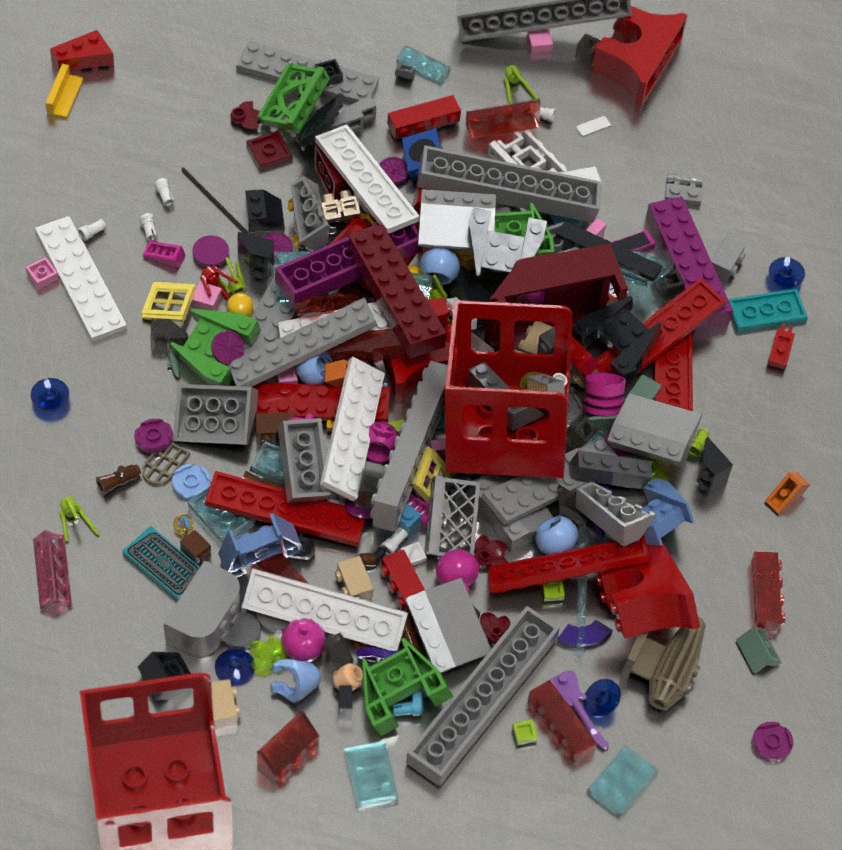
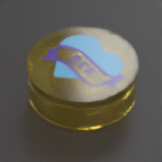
M186 514L176 516L173 521L174 530L181 535L190 533L193 529V519Z

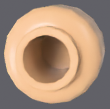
M348 663L333 673V685L337 690H339V685H352L353 691L363 683V672L354 664Z

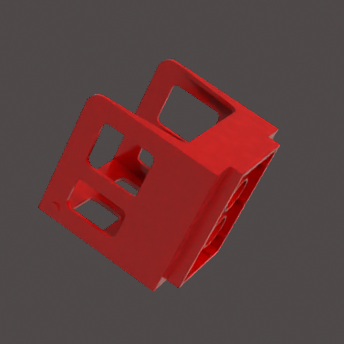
M455 300L445 385L446 472L564 478L572 336V311L568 307L561 305ZM473 319H496L500 322L499 351H475L471 348V321ZM516 321L554 323V353L548 355L515 352L514 323ZM485 362L510 389L469 387L468 369ZM561 373L567 378V384L564 387L565 395L560 392L527 390V377L546 374L553 377L554 374ZM509 407L537 408L544 412V416L514 431H511L507 426V409Z
M194 673L80 690L101 850H233L231 798L226 797L214 727L210 675L207 673ZM186 688L193 689L194 705L192 707L159 713L149 712L148 696L150 694ZM126 697L133 699V716L113 720L102 719L101 702Z

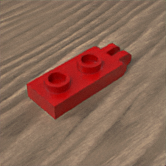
M782 324L781 330L777 329L767 365L785 370L795 333H792V326H789L788 331H784L786 325Z

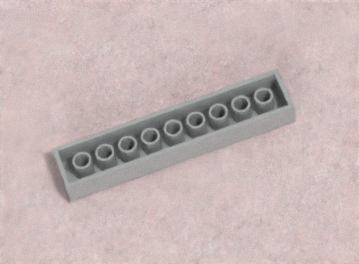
M467 0L456 2L457 20L462 42L632 16L630 0Z
M424 145L419 163L417 187L438 191L495 194L496 203L530 210V203H533L539 212L588 222H594L599 212L601 181Z
M430 361L428 368L423 370V381H419L417 386L418 393L413 395L411 401L412 408H408L406 413L407 420L402 422L400 428L401 435L396 437L395 450H391L389 455V465L385 464L384 477L379 479L377 485L378 492L372 496L371 505L374 506L370 517L373 518L374 527L394 532L398 528L412 492V483L425 447L430 446V441L434 436L445 408V385L448 367L446 364Z
M526 606L454 694V697L449 700L407 752L406 764L440 787L558 639L560 627Z

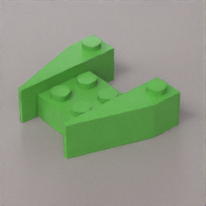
M530 203V211L495 213L494 232L525 237L528 218L542 220L533 203ZM547 227L543 243L536 256L549 253L555 254L553 237Z
M192 308L190 310L194 321L198 323L184 346L174 342L170 343L173 352L207 385L229 386L233 379L231 369L214 358L211 349L212 341L218 333L228 330L236 332L244 343L252 346L261 331L257 320L241 313Z
M404 638L401 640L405 648L379 663L370 666L365 659L362 660L366 711L373 727L381 736L399 727L390 706L425 688L428 697L435 706L454 697L440 671Z

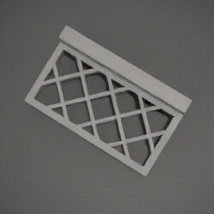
M437 475L432 478L425 545L426 556H443L445 552H439V546L443 540H446L452 547L450 551L456 550L459 545L465 542L469 547V552L474 556L480 482L443 478V476ZM445 483L453 484L457 491L449 496L445 491ZM464 487H475L474 495L471 498H468L462 491ZM458 492L466 500L460 507L451 499ZM448 500L456 509L450 515H447L443 510V504ZM467 503L473 509L472 515L468 518L460 510ZM456 512L464 519L458 526L450 519ZM446 520L454 528L447 535L441 529V524ZM464 523H467L471 528V534L466 538L458 529ZM455 531L462 538V541L456 546L448 538Z

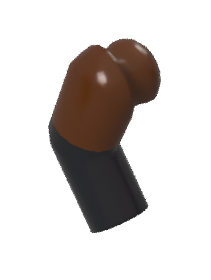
M378 547L374 553H361L358 556L361 557L364 566H376L382 560V557L386 555L387 551L383 547Z

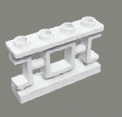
M523 125L519 127V131H514V141L505 145L501 140L493 141L489 144L488 156L491 159L525 166L521 160L530 156L536 162V164L531 166L533 168L544 169L547 167L548 171L557 173L567 171L566 167ZM524 143L527 147L522 150L520 146ZM514 151L516 154L510 157L508 153Z

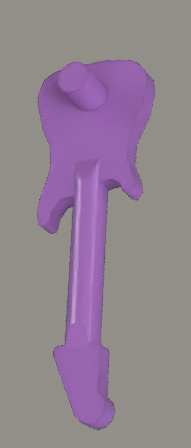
M570 670L553 677L549 681V688L564 702L566 713L571 715L570 708L574 707L590 734V740L602 749H608L609 742L603 738L600 731L596 730L579 701L580 699L586 701L587 696L579 689L576 674Z

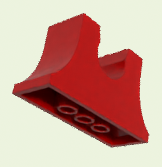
M631 6L632 16L616 18L617 20L613 25V30H615L613 37L615 39L603 37L600 43H596L593 51L595 55L591 62L593 64L592 71L622 85L632 95L635 104L642 106L683 38L688 16L685 13L660 15Z
M445 297L428 299L427 301L444 328L449 324L448 316L451 315L450 305H446ZM396 334L379 338L395 405L402 404L409 394L417 390L419 381H423V370L428 368L430 361L448 365L450 343L445 342V348L410 359Z
M664 544L661 546L647 545L649 562H645L642 565L625 566L622 569L605 570L595 575L598 587L601 586L602 592H599L603 604L606 603L609 610H612L613 615L617 616V620L614 621L617 632L622 633L624 639L664 628H689L692 630L700 628L693 592Z

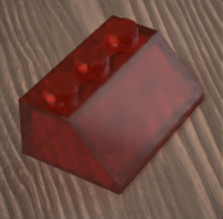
M302 710L257 751V770L274 785L279 781L283 782L286 780L290 771L294 767L298 768L304 762L305 757L309 753L313 754L319 747V734Z

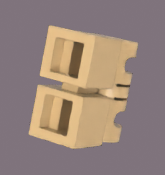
M350 190L340 192V201L338 199L334 200L333 193L324 195L322 208L328 224L360 216L357 196H352Z

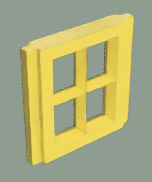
M154 282L143 307L141 318L184 322L196 291V285ZM157 292L170 293L168 299H155ZM174 293L186 294L184 300H171ZM153 303L166 304L164 310H151ZM170 304L182 305L180 312L167 310Z
M429 446L425 447L412 483L413 488L428 504L430 501L431 480L435 475H438L439 469L443 473V478L452 477L451 472H446V463ZM431 461L435 464L432 473L429 471ZM426 476L430 479L427 489L423 485Z

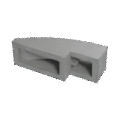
M372 97L363 98L343 110L335 118L336 121L330 126L331 130L346 124L352 131L363 128L364 121L376 117L377 105Z

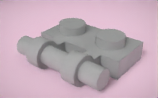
M680 173L667 175V181H672L674 184L667 183L665 200L683 196L686 204L701 205L702 188L695 187V185H702L703 178H696L695 175H691V177L681 176ZM680 183H687V184H689V186L679 185V184H680Z

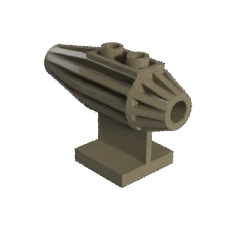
M698 617L700 628L693 630L679 628L666 646L647 638L649 632L639 634L630 651L620 676L628 679L632 672L649 680V702L657 709L667 710L679 699H682L684 693L689 694L693 685L690 682L691 677L696 678L701 668L697 664L700 660L706 625L700 617Z

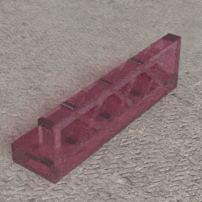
M44 530L33 539L40 609L47 611L54 605L69 608L72 606L65 538L64 535ZM52 539L58 541V549L53 544ZM54 555L59 559L60 566L54 560ZM56 572L62 578V584L56 578ZM58 590L64 596V600L58 598Z

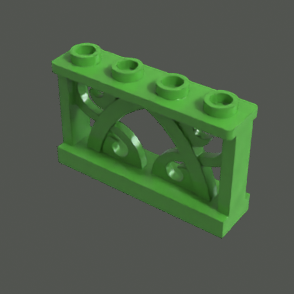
M288 62L259 112L258 118L264 127L270 126L290 130L293 133L299 134L330 79L323 67L312 68L295 65ZM297 75H302L301 80L298 79ZM299 89L300 99L286 107L284 97Z

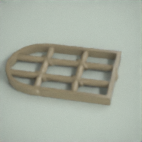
M171 443L164 453H157L160 455V458L154 465L149 463L156 454L152 453L142 467L144 480L152 485L167 483L174 476L176 469L181 467L188 458L190 452ZM172 446L178 449L173 458L167 456ZM182 451L186 455L180 462L176 461V458ZM166 458L169 460L163 470L158 468L161 460ZM172 463L177 464V467L171 474L167 473V469ZM148 465L150 466V471L145 476L144 469ZM155 469L159 471V476L155 481L149 480L148 477ZM163 474L168 476L165 480L159 481Z

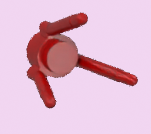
M216 266L206 267L200 277L208 296L212 295L208 284L222 288L218 283L220 281L219 275L235 284L238 281L219 270ZM222 288V294L228 300L230 296Z

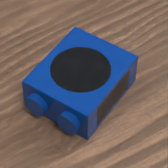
M437 129L402 138L407 170L413 182L418 180L419 163L424 145L443 149Z

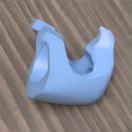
M292 659L280 660L273 663L271 671L275 673L288 669L295 678V688H290L284 682L277 681L270 683V691L272 693H279L292 703H295L306 697L320 684V671L311 662Z

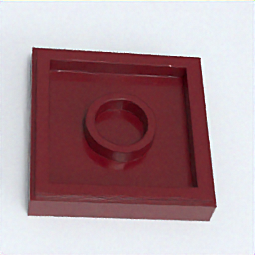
M280 131L246 140V145L259 170L293 160V156Z

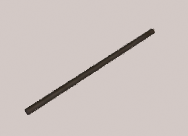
M184 167L181 169L244 233H248Z

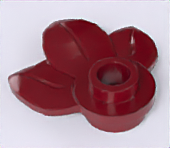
M253 101L242 102L239 107L232 110L230 119L236 124H241L246 129H258L260 110L253 109Z
M482 535L476 540L474 557L477 559L479 567L485 568L489 565L494 566L508 563L502 556L506 550V544L503 541L493 540L490 542L486 535Z
M489 612L483 613L480 616V623L486 639L495 645L510 627L509 618L507 616L497 618L496 615Z

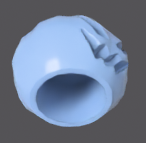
M447 248L427 250L419 261L420 272L423 278L432 284L436 283L433 278L429 277L430 275L432 277L436 275L441 285H447L454 281L460 272L458 257L455 253L447 250Z
M328 349L295 365L296 372L305 384L324 385L326 384L324 377L325 364L335 362V358Z
M556 516L545 521L536 531L535 540L537 547L546 555L571 550L578 541L577 526L571 519L563 516Z

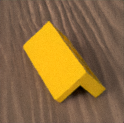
M61 65L45 102L48 115L68 118L80 90L83 78L70 75L69 65Z

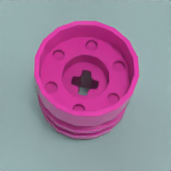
M592 373L587 375L585 378V391L588 394L584 396V410L600 416L618 415L624 403V398L621 395L625 393V378L611 373Z

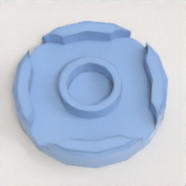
M182 465L176 469L172 478L174 492L185 500L202 498L208 493L211 485L209 472L200 465Z

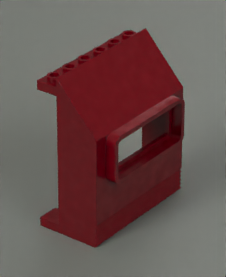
M608 243L607 245L593 246V248L586 247L556 254L549 253L520 259L515 262L514 268L489 299V302L521 304L522 295L545 291L541 305L568 307L572 311L573 326L583 316L606 307L610 283L613 286L618 301L626 299L628 286L611 244ZM487 319L484 342L492 347L494 352L500 350V322L496 319ZM516 321L514 323V350H518L521 340L526 339V331L529 326H533L535 321ZM542 322L552 327L555 326L552 322ZM602 342V345L606 352L610 348Z

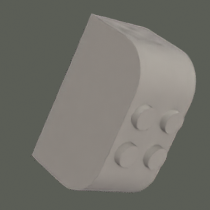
M204 561L163 623L166 643L196 657L208 656L215 652L221 642H225L229 636L230 631L228 628L230 625L235 626L240 617L238 615L241 612L240 584L236 576L210 562Z

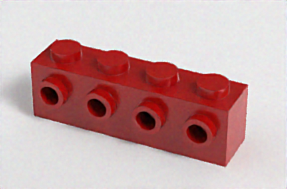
M454 95L389 112L387 125L394 139L405 138L413 134L460 122L461 108Z

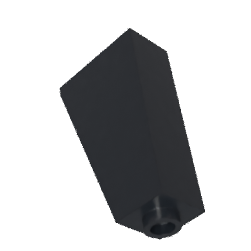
M460 266L457 278L445 285L451 297H457L460 301L489 302V299L492 297L465 266ZM477 319V326H486L487 319Z

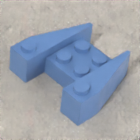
M655 478L643 487L648 501V505L643 508V511L656 513V518L643 534L647 545L661 546L663 544L661 538L685 521L694 523L688 502L670 482ZM604 531L605 536H606L607 538H610V539H612V540H615L614 538H612L609 534H607V533Z
M271 513L272 526L270 527L263 526L257 532L252 534L245 533L236 540L232 530H228L218 552L224 570L231 572L237 578L247 574L245 567L280 553L283 554L285 559L303 552L294 525Z

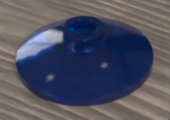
M782 257L770 264L769 276L775 284L784 288H793L803 282L805 270L795 259Z
M42 379L33 386L30 394L31 401L40 410L55 411L62 408L68 402L69 389L59 379Z
M228 649L222 652L215 662L217 677L220 681L230 679L231 686L246 684L252 679L256 670L255 660L252 655L241 649ZM233 662L239 663L237 666L232 665Z
M600 679L594 682L585 693L587 700H583L584 708L593 717H605L617 708L621 698L618 684L611 679Z

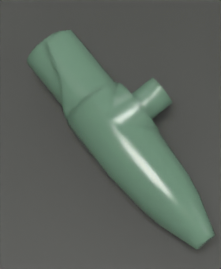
M170 352L168 354L170 363H167V366H171L174 375L179 378L180 370L174 352Z

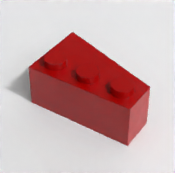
M98 30L50 48L51 63L58 72L62 64L69 65L70 73L79 72L84 68H92L94 70L98 69L99 66L108 65L109 67H114L113 52Z

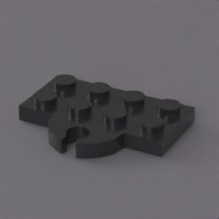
M339 93L315 112L312 119L294 137L303 147L309 143L312 145L315 143V136L331 130L330 126L336 121L334 118L338 116V111L343 107L342 103L345 99L343 94Z

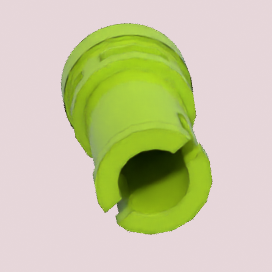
M700 428L689 451L691 456L699 457L701 455L705 439L709 437V432L706 429Z

